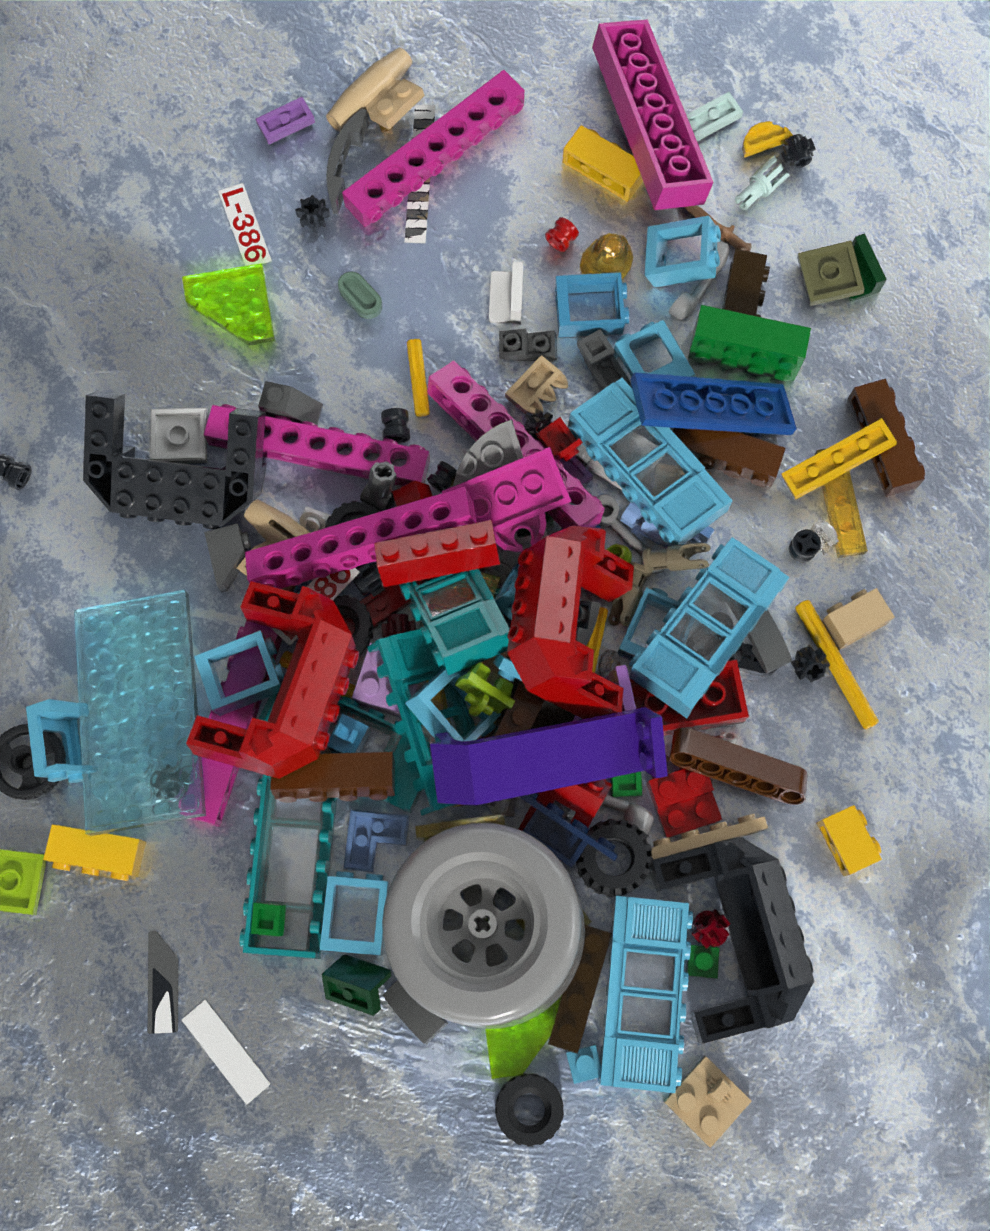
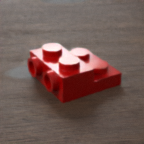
M680 767L679 771L669 773L667 769L668 776L655 778L652 776L653 779L648 780L646 783L665 838H671L723 820L713 794L714 788L710 777Z

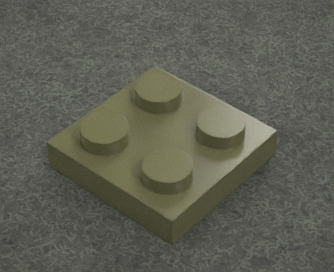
M851 240L798 253L797 259L810 306L864 293V286Z

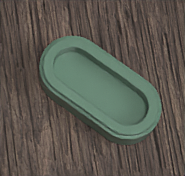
M350 271L341 275L338 280V289L341 296L362 318L372 319L377 317L382 311L380 295L359 273Z

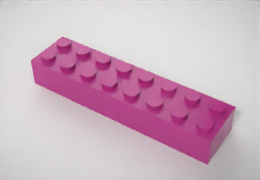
M648 19L599 23L592 49L654 210L704 205L714 182Z

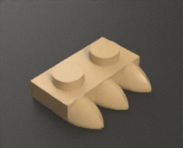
M541 355L505 393V398L524 414L528 412L535 415L536 409L543 412L540 399L547 402L556 401L552 386L566 389L568 388V381L557 367Z

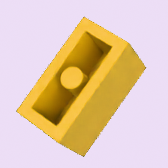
M854 805L816 822L843 877L882 860L878 841L874 837H870L865 827L867 826V820L862 811L857 810Z

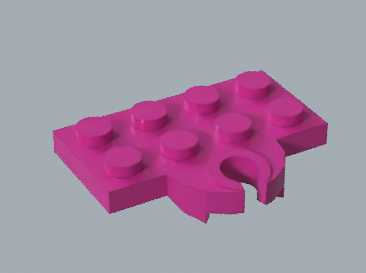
M550 447L442 491V493L465 487L473 502L477 523L492 520L496 544L505 551L513 552L523 551V545L515 538V533L518 529L525 528L531 533L530 543L534 545L545 534L547 525L545 512L572 501Z

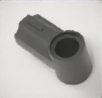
M385 461L382 463L376 462L371 467L368 483L360 495L361 501L374 505L378 511H385L392 507L395 501L392 493L396 479L394 465Z

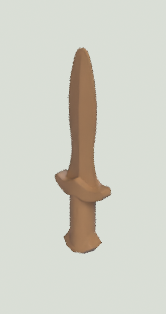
M697 205L684 207L695 218L710 216ZM710 216L715 225H718L720 228L722 241H726L735 249L751 251V243L744 242L733 233L734 225L725 227Z

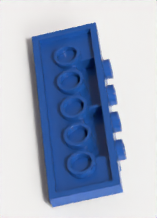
M635 372L630 379L641 426L793 435L797 430L784 384Z

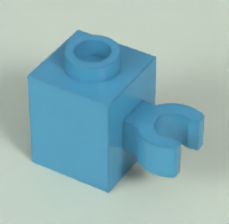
M342 713L329 738L327 747L332 751L331 753H360L371 730L369 726Z

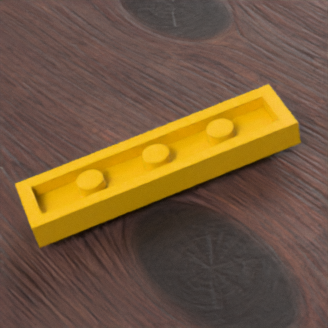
M881 418L781 473L796 500L896 445L897 441Z

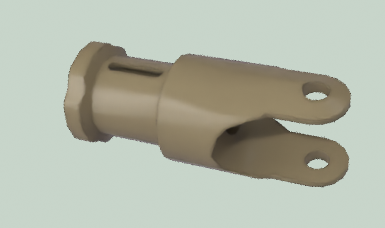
M707 543L671 545L667 549L659 550L646 548L643 552L645 571L652 573L658 569L680 571L707 568L709 563L706 560H689V558L696 553L710 551L711 546Z
M630 562L634 566L632 590L614 599L608 616V621L611 625L616 626L619 622L623 626L630 625L643 596L642 589L645 582L652 575V573L645 571L644 565Z

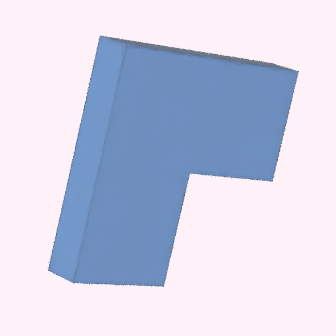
M351 810L343 869L374 873L377 843L406 846L410 816Z

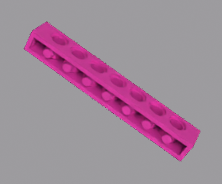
M502 70L344 190L342 194L345 207L364 227L370 223L377 222L388 209L398 206L405 196L412 191L419 190L427 179L440 174L443 168L452 160H458L469 147L479 144L486 134L492 130H497L511 115L518 114L524 106L525 90L505 70ZM395 179L400 180L399 182H392ZM373 195H380V196L377 197V198H372V197H371V196H373Z
M454 360L429 376L427 394L475 441L490 429L512 420L524 457L545 449L543 444L535 440L520 422L515 421L507 413L506 408L502 404L497 403L489 395L484 386L479 385L471 377L470 373L465 368H461ZM555 458L572 501L549 510L547 513L563 529L570 526L596 527L600 524L605 509L601 501L597 497L592 496L583 487L580 480L570 475L564 469L562 463Z
M222 404V406L212 405L204 431V437L208 445L227 449L229 413L237 409L236 407L228 404ZM265 416L264 431L269 430L271 433L264 438L263 457L368 480L371 467L376 462L382 463L387 461L393 465L395 460L404 459L406 461L405 465L401 467L394 466V472L396 473L394 485L403 487L415 480L425 483L430 464L429 451L420 445L411 444L404 446L399 445L398 442L392 439H383L381 441L372 439L364 433L352 435L336 427L324 429L308 421L296 423L284 416H275V418ZM290 436L298 437L294 443L289 444L285 442ZM316 442L325 443L321 449L312 448ZM348 447L352 449L347 455L339 454L342 448ZM371 453L379 455L374 461L365 459Z
M462 487L245 552L247 581L249 583L253 581L282 589L288 586H296L312 579L327 577L329 574L354 569L363 564L376 562L374 543L477 523L473 502L466 488Z

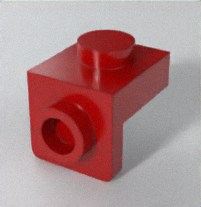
M561 417L536 434L545 448H551L554 458L558 460L561 458L565 461L571 459L579 453L577 447L583 443L580 438L576 440Z

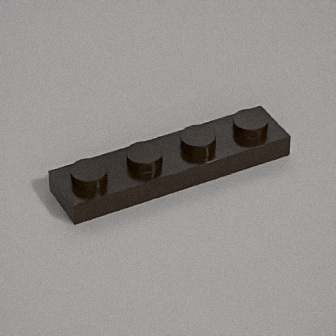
M585 925L582 957L571 983L562 994L548 1045L578 1054L612 933Z

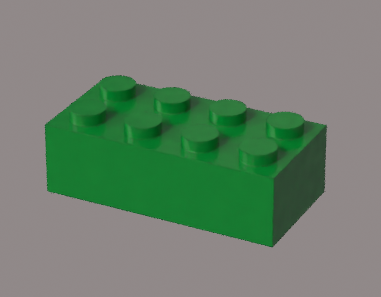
M701 305L692 335L688 358L694 359L695 362L700 364L713 363L721 365V367L728 370L741 369L748 371L752 375L764 374L774 376L780 381H794L806 358L811 328Z

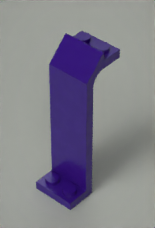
M646 707L472 741H458L453 739L447 732L434 734L435 743H430L437 803L480 805L646 771L655 778L668 776L662 716Z

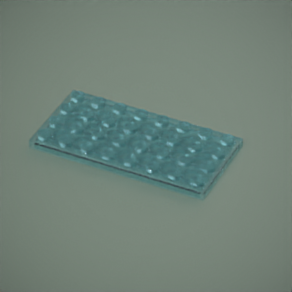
M179 590L74 610L85 834L94 836L206 816L202 757L194 755L186 744L198 715L188 592L186 590Z

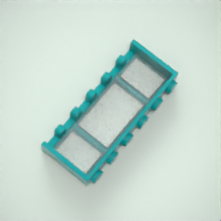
M263 775V778H259L257 784V795L261 796L260 806L255 808L254 825L257 826L256 837L252 838L250 844V854L254 855L253 866L249 867L247 872V885H250L249 898H245L243 904V915L247 916L246 927L242 928L240 932L239 943L243 947V953L321 959L320 941L327 879L330 873L337 798H327L323 802H313L309 798L297 799L293 803L280 802L279 799L274 798L270 790L271 776ZM263 902L286 905L284 936L251 934L253 903Z

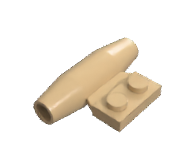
M399 47L373 63L344 90L327 113L326 118L329 124L340 132L355 113L360 109H365L372 121L388 130L393 127L425 96L421 87L404 78L402 79L412 65L410 55L403 48Z
M259 499L253 501L244 513L246 520L266 540L254 546L251 550L311 533L287 514ZM246 558L237 567L245 576H247ZM288 586L282 589L292 592L296 586Z

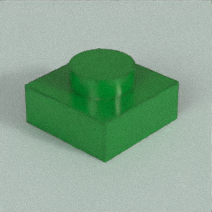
M641 772L611 778L612 797L642 796Z
M263 902L253 903L251 934L284 936L286 905Z
M691 945L690 959L687 960L686 966L688 975L718 979L720 948H705L704 946Z

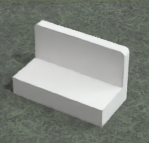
M512 262V272H491L489 322L521 324L523 262Z

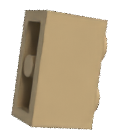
M877 588L870 592L863 589L850 597L852 600L850 603L843 606L839 602L826 610L828 615L822 622L839 650L887 625L895 618Z

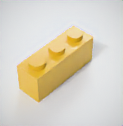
M580 125L563 148L562 163L629 202L643 182L634 156L622 150L618 144L602 138L593 129H587Z
M52 824L43 860L53 862L52 868L70 871L71 866L82 867L81 873L99 876L100 871L111 872L110 878L128 881L129 876L139 877L146 842L136 838Z

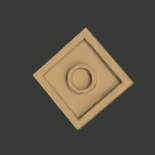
M704 1056L681 1081V1085L676 1087V1093H670L663 1102L711 1148L752 1101L711 1060Z

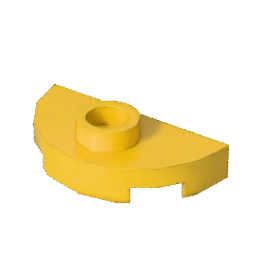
M771 121L760 122L751 127L744 138L742 146L744 158L782 145L793 134L787 127L782 128L779 125L772 124Z

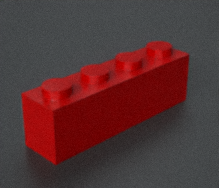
M492 520L374 543L377 568L384 587L500 565Z

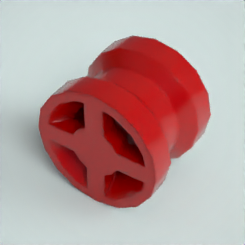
M559 217L555 222V227L545 233L548 243L560 252H565L569 248V242L574 241L579 236L576 226L563 217Z

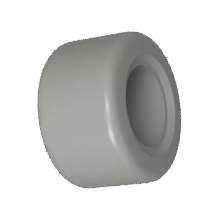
M472 823L456 826L422 843L410 854L397 871L387 893L383 910L382 930L384 947L389 964L401 986L409 996L430 1013L465 1026L484 1029L505 1028L526 1022L538 1016L555 1003L567 989L582 957L585 938L584 916L577 891L567 870L555 854L542 842L521 830L505 825ZM478 884L482 888V901L470 907L461 898V891ZM499 888L506 889L516 898L515 903L504 911L499 910L493 905L496 891ZM453 909L463 915L461 929L449 932L443 929L444 916L447 910ZM490 918L488 924L491 926L488 932L481 930L479 933L480 926L477 924L480 919L486 921ZM523 919L525 921V933L521 941H515L505 935V927L508 921ZM465 939L475 946L474 954L469 963L462 962L452 953L453 947ZM500 944L507 952L508 959L499 965L489 967L486 962V949L492 945Z

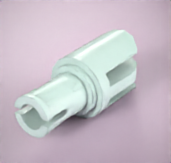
M775 156L767 160L749 178L750 185L735 197L736 204L744 201L739 206L742 210H747L760 196L768 197L790 176L788 172H785L772 184L770 183L784 169L781 163L765 176L763 175L777 161Z

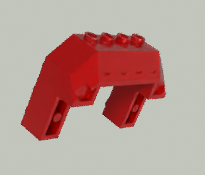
M570 526L548 535L528 549H524L518 558L519 569L515 581L514 603L511 608L512 620L508 632L507 653L527 691L582 719L622 712L624 688L592 672L594 650L575 640L581 587L607 602H611L632 590L634 566L604 549L605 530L601 528Z
M250 581L240 606L246 620L297 634L299 638L268 721H263L252 717L248 729L197 715L186 744L194 755L280 779L317 760L321 750L325 751L330 738V733L327 732L331 722L335 723L338 718L340 706L337 704L340 696L345 695L348 690L349 678L347 677L350 668L354 669L357 665L359 651H357L352 634L333 600L305 586H302L300 594Z

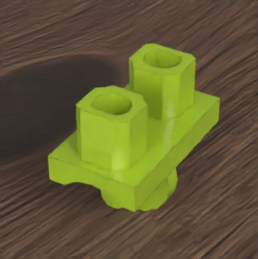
M480 662L473 665L468 673L459 677L455 683V686L467 693L464 700L471 704L469 714L477 717L483 712L490 716L493 711L499 714L505 708L511 709L515 700L510 698L514 685L506 679L499 678L492 686L486 681L491 672L490 668Z

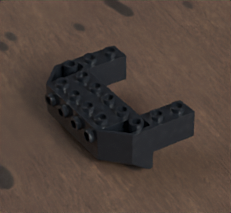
M97 390L86 395L83 481L110 512L119 513V516L122 518L145 516L147 520L152 522H163L165 519L175 520V524L187 526L192 525V523L203 524V527L207 529H218L261 495L267 463H262L266 412L237 408L229 413L226 466L220 469L135 458V447L123 445L125 394Z
M742 837L652 860L650 869L657 892L714 877L724 915L730 922L728 929L747 997L690 1011L697 1042L703 1044L761 1028H772L793 1021L814 983L813 966L805 951L803 932L795 917V905L792 897L789 896L786 886V875L783 867L780 866L779 859Z

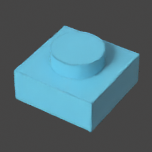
M498 654L493 661V664L500 669L498 674L511 682H514L515 678L521 680L511 659Z
M595 1044L580 1048L578 1054L566 1052L574 1084L601 1077V1063Z

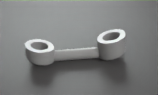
M722 240L717 243L720 264L716 267V276L724 267L729 255V245ZM715 278L701 280L692 294L684 292L672 304L668 313L680 320L687 318L696 309L699 301Z
M609 495L597 497L605 508L599 525L603 528L610 527L641 556V565H644V549H666L661 545L647 547L617 519L619 513L617 501ZM666 569L654 570L652 574L662 573Z
M606 795L601 804L602 806L625 813L623 820H626L631 826L633 824L639 827L637 830L641 834L644 832L646 837H649L654 818L646 808Z

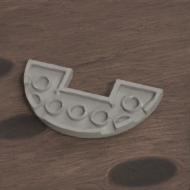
M512 420L490 429L473 444L459 465L453 486L524 457ZM545 530L542 539L548 536L547 530ZM516 531L515 538L523 545V550L531 547V534L519 537ZM497 545L500 565L485 567L484 569L492 576L505 582L513 567L518 564L521 552L505 551Z

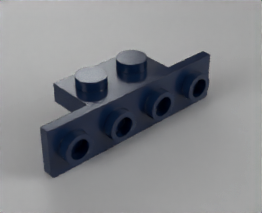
M538 793L519 796L536 808L535 813L523 829V832L542 842L560 861L569 867H573L587 844H590L614 861L618 857V854L613 851L616 847L613 843L602 836L598 840L588 834L589 827L577 819H574L571 823L562 817L564 811L551 802L546 806L536 799L539 795Z

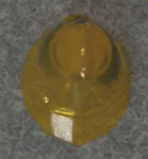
M607 233L596 239L582 254L580 262L582 274L621 272V278L624 279L630 271L633 261V254L627 239L622 235Z

